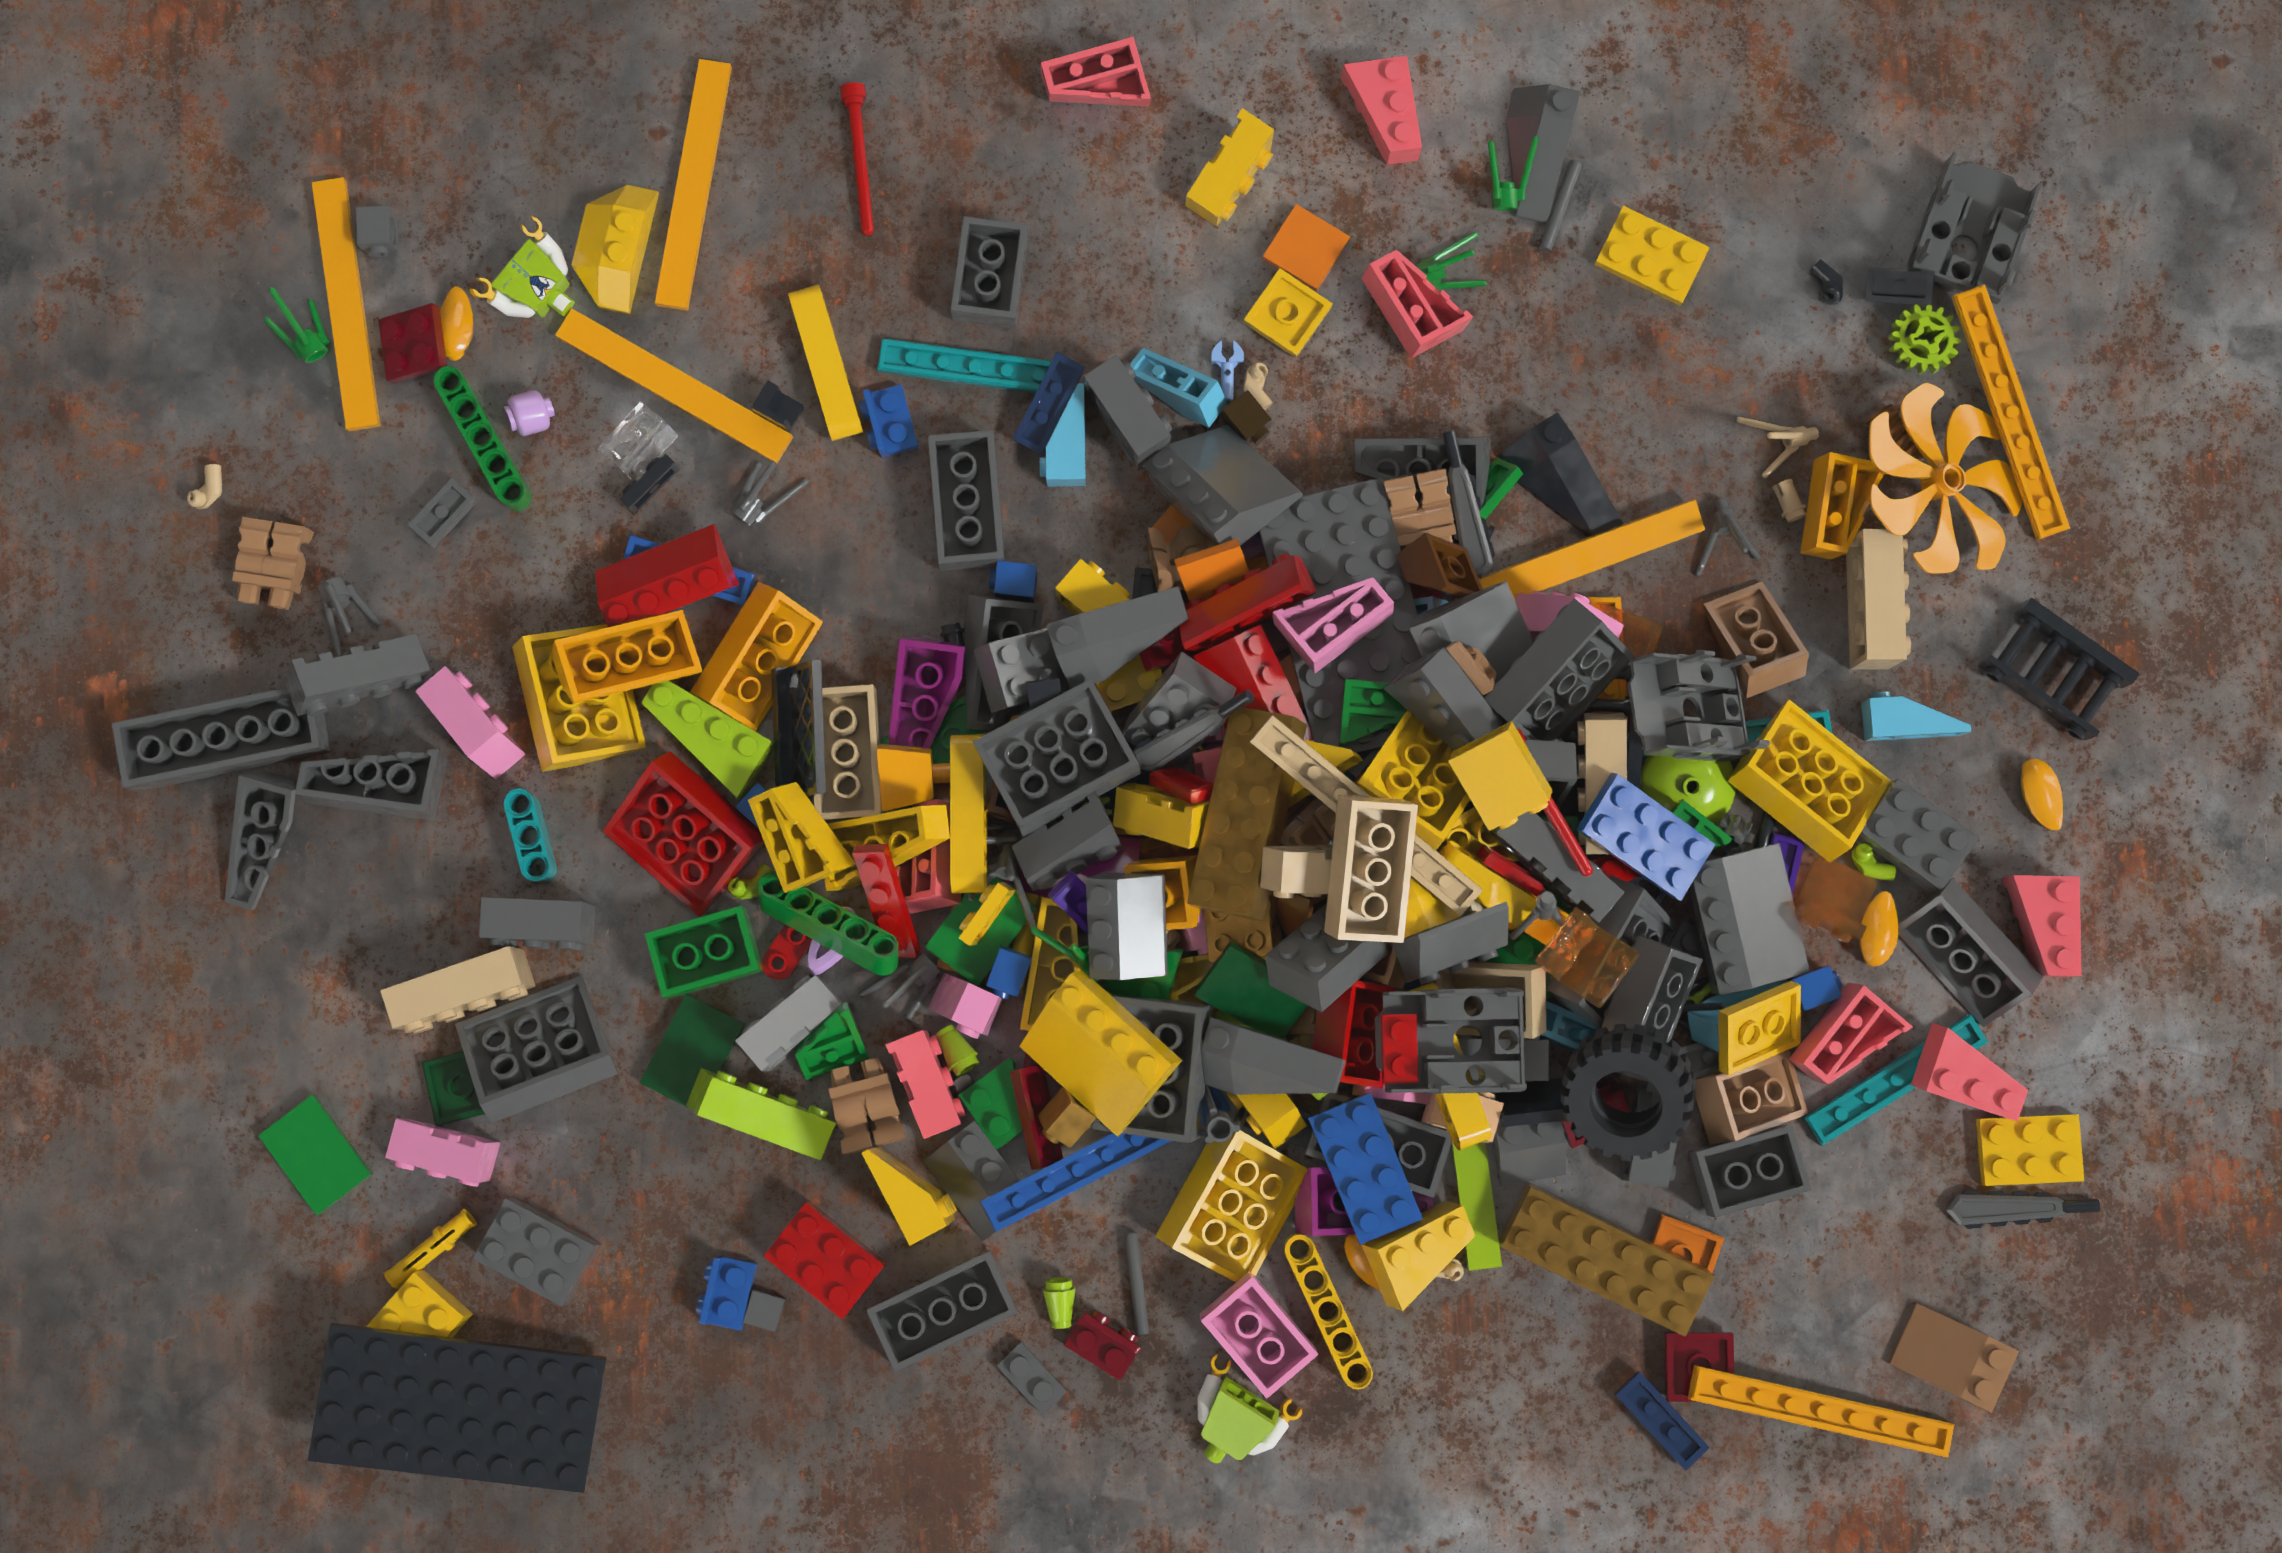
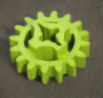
M1916 304L1910 309V312L1904 310L1899 315L1900 320L1896 319L1892 323L1891 327L1895 331L1888 336V340L1895 341V344L1889 351L1899 353L1900 356L1895 361L1897 364L1902 361L1907 362L1906 371H1910L1915 366L1917 367L1918 375H1922L1927 368L1931 374H1934L1939 370V366L1945 368L1951 363L1950 359H1953L1958 354V351L1953 347H1957L1962 342V339L1954 337V334L1960 330V326L1950 325L1954 316L1943 317V307L1934 312L1932 311V305H1926L1921 311L1919 305ZM1911 323L1909 328L1911 334L1905 337L1907 326ZM1921 336L1922 339L1928 338V340H1929V339H1932V340H1931L1930 342H1928L1927 340H1921V339L1916 340V339H1918V338ZM1942 341H1944L1943 350H1942L1941 354L1939 355V354H1938V352L1940 351L1939 343L1942 342Z

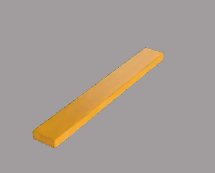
M699 59L655 298V304L658 307L684 311L689 309L732 71L730 63Z
M344 177L312 182L345 427L349 432L381 427L347 181Z
M1984 284L1953 295L1951 298L2035 538L2039 540L2068 530L2070 526L1986 285Z
M572 308L555 334L564 343L766 459L775 461L776 464H778L793 439V435Z
M1691 499L1487 574L1478 579L1482 589L1507 580L1511 592L1516 599L1518 593L1532 594L1533 591L1545 590L1702 532L1705 528L1695 499Z
M1696 1365L1693 1368L1688 1399L1947 1458L1949 1456L1954 1424Z

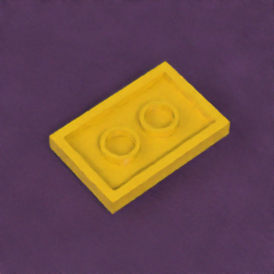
M1623 206L1594 265L1681 306L1710 247Z
M1789 981L1718 1011L1720 1072L1729 1076L1801 1044L1800 984Z
M2079 1114L2019 1117L2018 1122L2005 1117L1976 1119L1982 1186L2084 1181Z

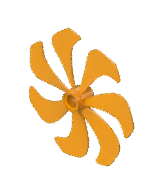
M1924 383L1903 397L1900 404V415L1909 437L1929 465L1908 455L1894 442L1890 435L1888 412H1883L1876 416L1870 422L1869 455L1874 466L1879 471L1891 476L1921 479L1922 491L1908 498L1895 500L1888 498L1873 484L1870 486V507L1890 533L1902 536L1912 529L1931 500L1941 499L1939 521L1932 544L1925 551L1913 553L1912 557L1926 573H1949L1956 570L1960 560L1948 497L1953 495L1970 522L1977 540L1978 554L1975 568L1977 570L1995 568L2005 547L2006 541L2003 529L1993 518L1976 507L1959 491L1965 485L1988 489L1996 493L2003 500L2011 516L2015 517L2018 515L2023 502L2011 467L2004 461H1987L1966 471H1963L1959 463L1965 449L1976 437H1987L1996 441L2001 439L1996 423L1992 416L1972 405L1963 404L1956 407L1952 411L1947 423L1943 459L1932 429L1931 408L1944 395V391L1932 384Z

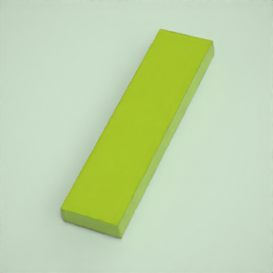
M1452 1142L1451 1148L1459 1204L1463 1205L1475 1237L1465 1246L1467 1268L1471 1271L1502 1267L1486 1143L1480 1142L1459 1151Z

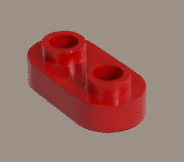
M784 925L762 959L763 971L774 980H785L792 976L809 951L812 941L811 938L803 934L799 942H794L791 934L795 929ZM777 957H781L784 960V966L779 970L773 967V960Z

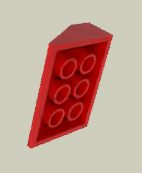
M671 751L656 758L649 764L602 831L699 917L728 887L729 882L737 877L764 843L759 828Z

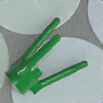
M1537 135L1532 138L1518 189L1515 188L1514 182H1499L1494 141L1490 140L1488 142L1493 185L1492 210H1517L1518 201H1525V189L1539 140Z
M1473 232L1432 256L1420 259L1421 262L1415 264L1427 276L1426 279L1438 290L1487 285L1486 280L1441 282V279L1446 278L1444 267L1473 256L1475 252L1471 249L1442 261L1441 258L1477 238L1478 232Z
M270 287V294L297 334L294 338L296 343L269 317H265L264 322L293 350L298 360L303 359L305 363H311L322 358L328 352L325 345L329 344L330 341L324 333L314 300L309 299L308 305L316 329L315 333H313L312 329L302 330L276 289Z

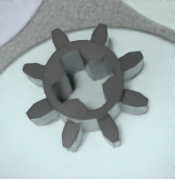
M1723 814L1721 821L1715 822L1717 827L1732 838L1730 843L1719 847L1725 854L1742 852L1745 850L1746 845H1752L1755 837L1754 834L1750 833L1753 823L1748 822L1741 814L1730 816Z

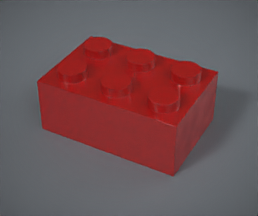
M1357 980L1323 1012L1317 1010L1312 1049L1346 1060L1340 1082L1383 1088L1382 1072L1376 1067L1375 1017L1383 1010L1382 992H1396L1395 987Z
M811 1201L806 1202L763 1256L840 1319H844L888 1264Z

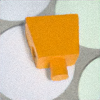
M890 744L878 745L877 761L882 811L933 800L936 795L935 784L950 783V763L933 764L932 749Z

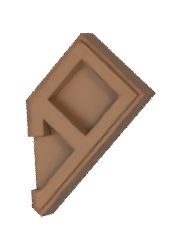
M1455 641L1446 647L1482 695L1493 690L1497 672L1479 649L1471 646L1465 648L1459 641Z

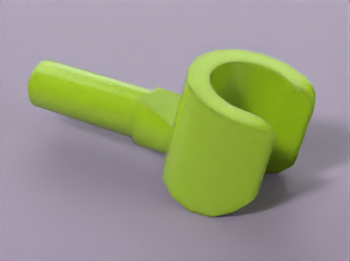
M1710 983L1706 984L1695 994L1688 995L1687 1000L1691 999L1695 1004L1701 1002L1711 992Z

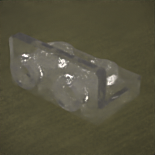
M640 401L597 450L621 469L632 481H638L646 472L647 465L654 458L660 457L678 435L660 416Z

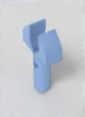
M1221 340L1211 352V365H1218L1221 369V389L1228 403L1234 399V368L1237 365H1243L1244 352L1233 341V356L1229 359V362H1226V358L1222 355Z

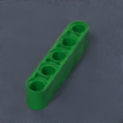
M453 366L441 367L434 375L435 388L494 493L508 509L512 511L525 510L532 500L531 491L470 382L457 368ZM450 379H459L458 385L454 389L446 390V384ZM466 406H474V411L469 417H461V412ZM480 434H490L489 440L485 444H476ZM498 460H505L503 470L492 473L493 464ZM520 487L519 497L515 500H508V492L512 488Z
M769 872L760 877L757 886L760 909L765 914L877 975L886 976L896 971L898 967V941L895 936L806 887L784 893L776 872Z

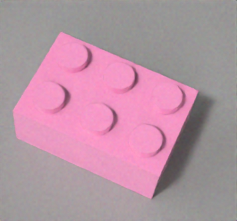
M1251 1271L1245 1274L1199 1314L1201 1322L1266 1399L1318 1355L1314 1345Z

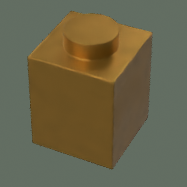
M1064 1087L1058 1091L1038 1115L1044 1128L1042 1133L1045 1137L1055 1144L1060 1141L1069 1148L1075 1144L1096 1119Z

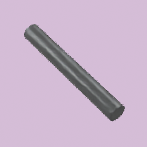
M1570 160L1539 246V249L1544 252L1552 251L1582 166L1580 161Z
M1138 1232L1126 1233L1124 1235L1136 1335L1149 1334Z

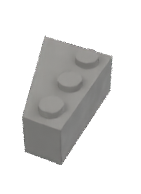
M807 975L793 987L795 990L793 994L786 999L781 997L768 1009L769 1013L761 1020L756 1019L744 1029L743 1034L735 1040L761 1071L770 1072L794 1051V1047L842 1004L840 999L820 976L815 975L810 978Z

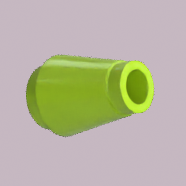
M953 1025L946 1026L936 1034L949 1071H954L956 1076L966 1074L979 1064L976 1058L978 1053L955 1030Z
M1070 1277L1046 1279V1287L1042 1290L1051 1327L1055 1329L1071 1327L1076 1286L1072 1285V1278Z

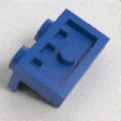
M902 384L871 393L869 388L863 390L865 399L859 401L864 420L869 418L871 420L873 430L867 431L872 450L878 449L881 458L918 449Z
M721 1255L715 1256L713 1262L708 1261L703 1281L708 1282L706 1294L700 1295L696 1307V1315H701L699 1324H712L740 1331L743 1330V1321L748 1308L758 1263Z

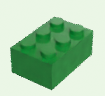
M743 906L645 933L662 998L671 999L764 972L748 911Z

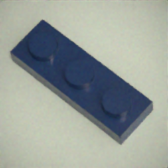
M1056 352L1013 440L1043 454L1086 368L1085 366Z
M1640 1371L1633 1374L1614 1393L1685 1471L1710 1448Z

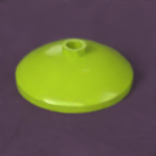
M1647 755L1641 765L1640 790L1669 811L1673 809L1678 800L1683 799L1715 824V822L1721 821L1723 814H1727L1733 803L1736 787L1727 780L1734 770L1730 761L1687 760ZM1693 780L1697 787L1694 792L1689 793L1686 786L1689 781Z

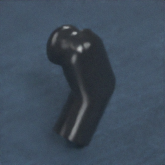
M1820 259L1810 271L1822 281L1823 301L1829 305H1835L1843 297V278Z

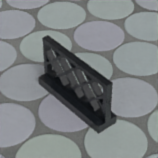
M809 660L787 668L771 669L775 786L779 787L797 782L808 799L815 795L825 794L821 660Z

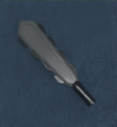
M1456 430L1443 433L1450 465L1446 489L1447 493L1452 495L1450 504L1453 517L1456 519L1454 539L1459 541L1460 546L1467 549L1477 576L1482 578L1493 565L1492 558L1495 556L1492 542L1486 539V534L1489 530L1486 519L1480 517L1479 512L1482 509L1480 497L1474 495L1473 492L1476 487L1475 478L1473 475L1468 474V470L1463 465Z
M1247 689L1220 706L1201 707L1194 712L1193 717L1185 716L1177 720L1176 726L1173 728L1166 726L1157 732L1156 737L1148 736L1139 741L1133 753L1140 769L1153 772L1169 767L1172 764V759H1180L1189 753L1191 746L1198 747L1204 743L1208 734L1214 736L1220 732L1227 717L1255 700L1253 693Z
M1964 1190L1961 1194H1956L1945 1211L1957 1225H1964L1966 1229L1981 1228L1984 1223H1989L1991 1227L2005 1226L2008 1221H2013L2015 1225L2028 1224L2031 1219H2035L2038 1223L2051 1222L2054 1217H2059L2064 1213L2099 1212L2100 1202L2098 1199L2062 1200L2058 1197H2052L2049 1192H2036L2034 1196H2029L2025 1191H2013L2010 1196H2007L2003 1191H1989L1986 1195H1982L1978 1190Z

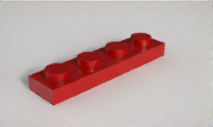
M888 844L856 845L852 854L875 925L896 937L898 941V958H917L921 949Z

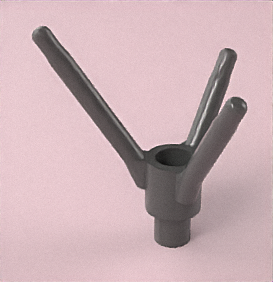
M1726 498L1715 501L1717 511L1714 513L1715 522L1695 575L1698 577L1701 576L1719 534L1731 533L1743 553L1749 551L1755 560H1759L1761 557L1735 520L1734 511L1729 508Z
M1005 844L1002 847V853L998 855L997 863L994 864L987 874V885L995 877L1013 881L1030 929L1032 927L1037 928L1016 868L1017 858L1012 849L1013 845ZM971 893L968 896V900L973 901L980 893Z
M1544 888L1536 900L1533 911L1510 934V938L1515 940L1534 920L1538 918L1541 920L1553 919L1575 947L1580 945L1579 940L1556 908L1557 902L1551 892H1545Z

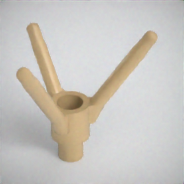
M1736 418L1737 423L1773 431L1769 432L1767 437L1769 439H1782L1785 451L1762 473L1763 478H1767L1792 453L1799 449V446L1807 445L1809 441L1819 437L1816 427L1806 428L1805 426L1793 428L1749 418Z

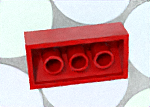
M715 524L595 571L598 604L608 627L663 615L739 585Z
M1289 553L1283 554L1271 561V567L1263 571L1257 568L1244 574L1242 582L1234 586L1228 583L1218 587L1213 591V597L1205 601L1199 598L1186 604L1185 608L1189 619L1179 626L1184 649L1202 652L1273 616L1274 611L1282 608L1285 610L1318 593L1302 558L1296 555L1290 557Z
M1261 624L1238 633L1191 657L1236 688L1234 697L1249 689L1253 693L1255 700L1243 708L1295 716L1307 724L1304 741L1314 742L1311 729ZM1227 717L1223 724L1225 730L1227 729L1229 717Z

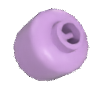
M537 390L513 395L508 399L507 406L503 407L504 416L510 431H516L522 437L547 430L550 426V417L555 416L549 397L543 399Z

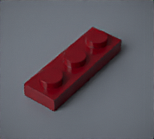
M1038 1064L1009 1071L1031 1170L1048 1167L1063 1159L1060 1142L1055 1144L1042 1133L1044 1128L1038 1118L1040 1112L1050 1102L1043 1068Z

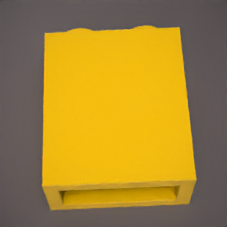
M1512 721L1452 751L1448 762L1489 831L1498 826L1500 829H1505L1516 823L1518 816L1528 811L1530 814H1535L1548 806L1552 789Z

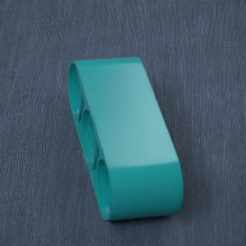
M521 788L513 789L505 796L504 809L520 870L528 880L539 884L547 883L555 877L557 866L540 802L533 793ZM521 797H527L529 800L527 810L517 813L515 809L516 801ZM530 828H535L537 831L535 842L526 845L523 837L524 833ZM543 859L546 865L544 873L540 876H534L532 873L534 862Z

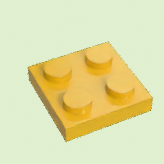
M1279 268L1244 318L1243 323L1294 358H1297L1332 308L1333 303Z
M1005 882L997 883V885L990 884L979 898V901L983 903L977 912H970L961 923L959 929L963 932L959 939L969 946L978 944L1016 890Z

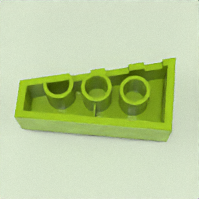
M670 681L653 684L641 702L739 800H742L747 795L774 751V743Z
M703 1068L700 1069L686 1104L696 1115L821 1161L836 1124L827 1117L828 1111L814 1105H810L809 1109L798 1106V1100L780 1093L777 1098L767 1094V1088L749 1082L748 1086L736 1082L737 1077L718 1070L716 1074Z

